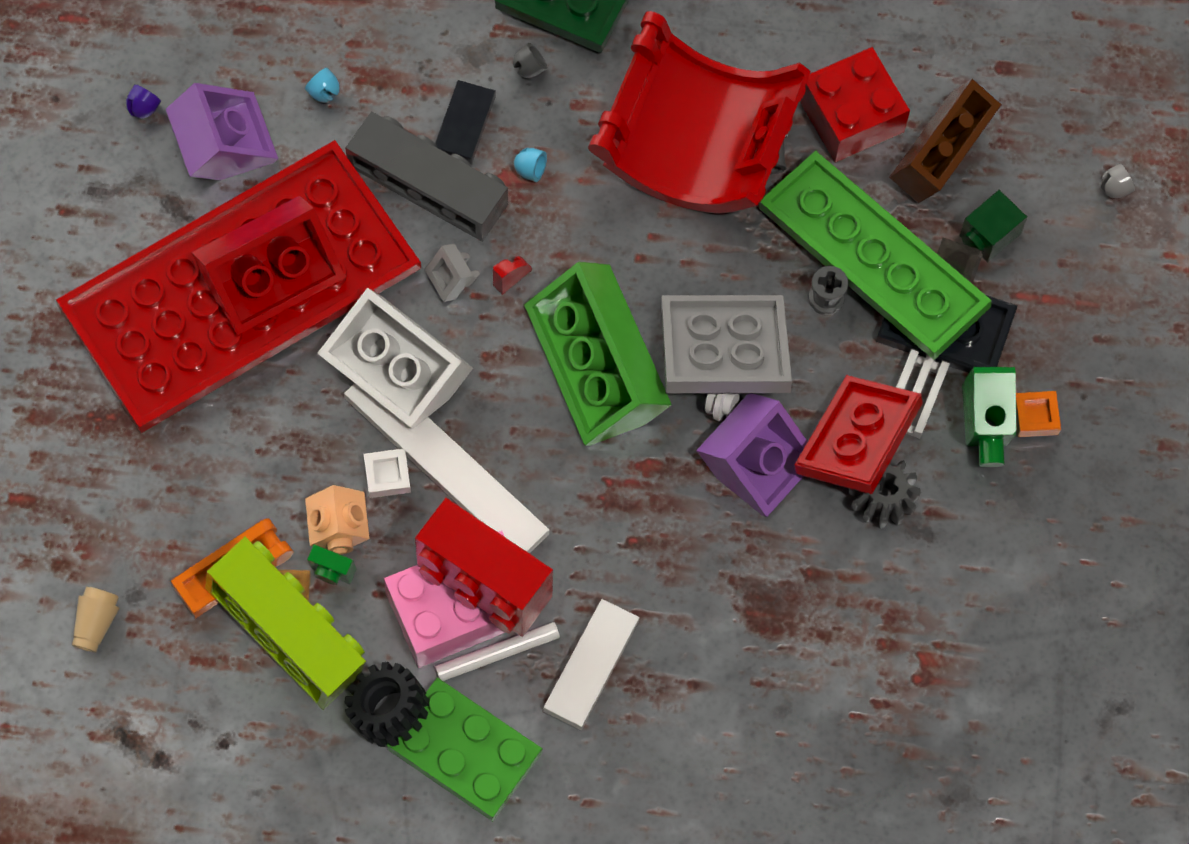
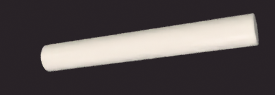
M555 622L526 632L523 637L517 635L435 666L438 678L445 681L558 639L560 635Z

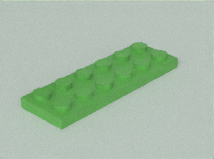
M816 150L759 202L760 210L825 266L840 268L846 274L848 286L933 360L991 308L992 300Z

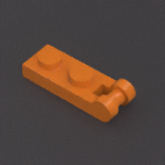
M269 518L258 522L171 580L172 587L195 619L219 603L205 589L207 571L245 536L252 544L256 541L261 542L275 558L272 562L275 567L285 563L292 557L294 551L286 541L281 542L275 534L277 528Z

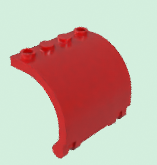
M652 11L645 12L640 23L642 31L634 37L630 47L635 54L611 110L604 111L598 122L600 130L598 134L592 136L588 146L589 151L604 161V167L631 186L652 197L679 207L710 213H729L758 206V203L766 193L765 186L770 173L779 160V150L783 140L792 127V118L797 105L805 95V85L811 71L800 62L771 71H752L722 64L700 54L673 35L666 19L661 14Z

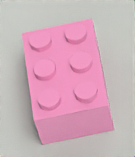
M418 565L384 578L386 596L418 668L505 633L489 620L490 615L479 607L472 610L459 602L454 596V590L443 583L437 586L425 579L420 574V567Z

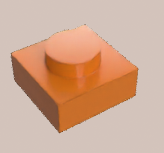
M1056 391L1016 393V428L1018 437L1059 435L1061 423Z

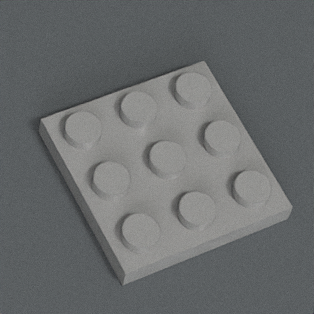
M662 295L661 315L666 393H791L792 375L783 295Z

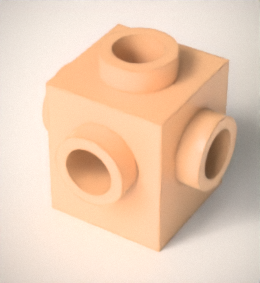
M332 485L305 498L310 546L315 544L342 555L352 552L354 546L370 539L365 493L363 491Z

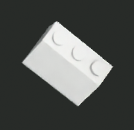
M369 288L364 291L318 351L321 357L411 428L416 427L449 401L473 369V367L384 297Z

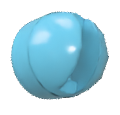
M324 68L312 77L306 84L305 90L318 102L328 103L333 100L329 92L338 95L340 83L328 68Z
M536 148L521 150L514 159L516 172L524 179L538 182L545 171L547 153Z

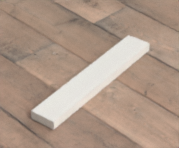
M354 383L344 392V398L398 449L405 448L406 457L461 508L495 531H502L507 539L528 553H531L549 535V529L429 417L416 427L411 428L357 384Z

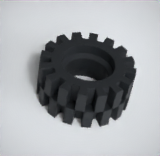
M382 662L381 670H379L374 664L368 667L370 675L365 677L360 672L356 676L360 681L358 686L351 683L348 687L349 692L353 696H345L344 703L348 707L345 709V712L353 726L371 744L375 742L378 746L385 747L386 741H388L393 747L399 745L398 737L400 736L405 741L411 739L412 736L408 731L412 728L419 732L422 725L418 719H427L428 712L424 707L429 706V699L425 695L427 694L425 689L408 668L405 669L398 663H395L394 667H392L389 662ZM393 693L400 694L397 705L390 712L380 716L374 715L375 707L381 699Z

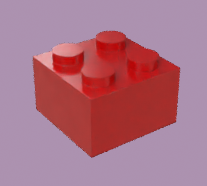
M873 47L810 73L805 85L806 92L800 103L835 163L905 132L910 109Z

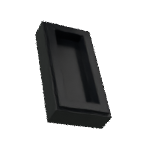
M458 80L435 142L437 148L449 155L458 154L472 164L496 97V90Z

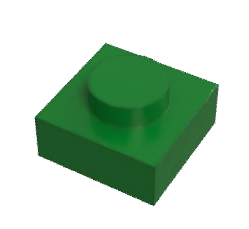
M315 544L307 558L311 568L316 570L314 576L333 585H337L339 580L351 584L357 570L352 559Z

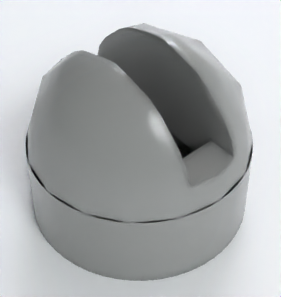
M1121 163L1108 169L1101 178V188L1110 198H1122L1135 191L1133 181Z

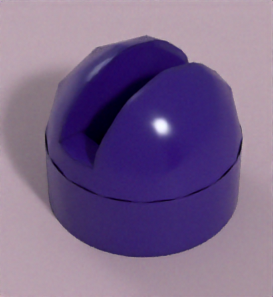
M134 84L127 95L126 109L130 115L145 119L157 110L161 100L147 89Z

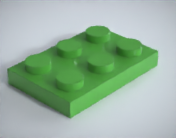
M437 677L427 690V694H425L429 699V706L424 707L428 712L427 719H418L422 728L419 732L414 728L408 731L412 736L408 741H405L402 736L398 737L399 745L392 747L388 743L387 750L493 822L541 756L543 748Z

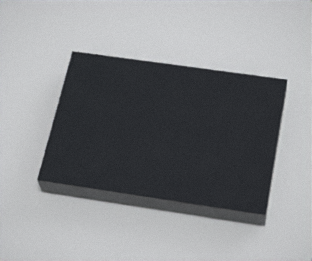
M986 295L992 300L991 308L934 361L940 364L942 361L950 363L949 367L966 373H970L973 367H997L1018 305ZM884 317L876 342L908 353L913 349L919 352V356L926 358L927 354Z

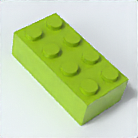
M245 536L207 571L205 589L307 695L324 710L362 672L366 660L362 657L365 651L351 635L341 636L332 626L335 622L334 618L321 604L316 603L312 606L302 595L305 591L304 587L291 573L286 572L282 575L272 564L275 558L261 542L256 541L252 544Z

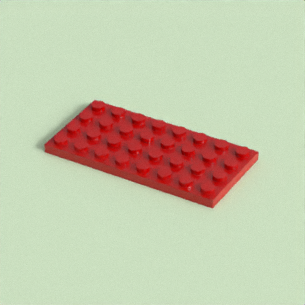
M336 140L61 296L56 299V302L140 433H143L349 312L367 288L379 294L421 269V261ZM300 196L315 208L346 278L237 335L208 288L191 252Z

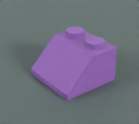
M194 83L166 108L172 130L176 136L190 177L223 180L273 164L278 160L254 92Z
M749 393L696 451L721 483L762 516L768 517L803 478L802 475L796 474L794 464L808 441L780 401Z

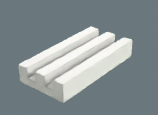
M911 349L896 386L897 388L905 389L914 365L920 367L921 371L913 392L921 393L929 371L937 374L916 427L911 425L906 433L921 439L950 363L942 361L940 364L928 355L926 358L919 356L918 351Z

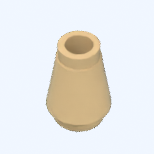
M93 587L85 588L83 596H78L72 646L93 653L97 652L98 646L101 644L120 609L116 606L119 598L117 595Z

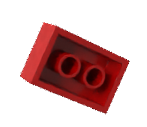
M448 498L443 500L415 537L417 565L420 567V574L434 585L440 586L443 583L454 590L456 599L472 610L479 607L490 615L489 620L505 633L510 634L513 630L523 637L552 598V568Z

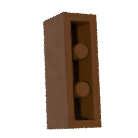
M973 79L958 87L949 94L889 178L918 203L936 194L945 185L1002 104Z

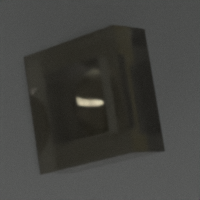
M942 238L937 254L973 284L984 251Z

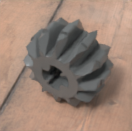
M904 460L900 461L896 467L892 466L891 462L889 463L873 494L849 488V494L856 497L852 503L853 511L866 510L863 516L865 523L871 521L873 516L879 518L878 523L882 529L886 527L889 517L894 523L899 525L903 523L904 514L912 515L915 512L916 505L914 501L919 499L921 490L913 486L917 481L916 472L903 473L906 467ZM883 487L890 490L888 491L887 496L881 495L879 493L882 491Z

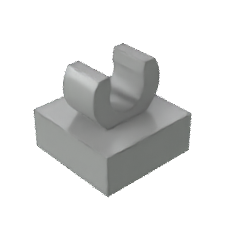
M455 244L441 246L424 269L443 302L455 300L463 289L471 286L480 275L478 270L470 271L466 264L470 258L469 254L459 252Z

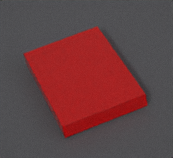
M846 375L794 464L796 474L873 494L923 404L921 393Z

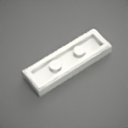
M601 599L550 694L543 712L582 731L638 625L639 617Z

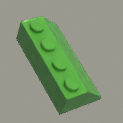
M577 262L524 304L585 446H590L642 427L672 405L610 264Z

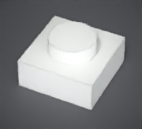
M405 448L364 454L369 498L411 493Z

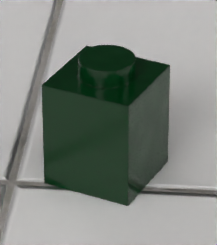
M998 190L964 219L959 236L962 238L965 247L972 254L980 255L988 263L1022 233L1028 216Z

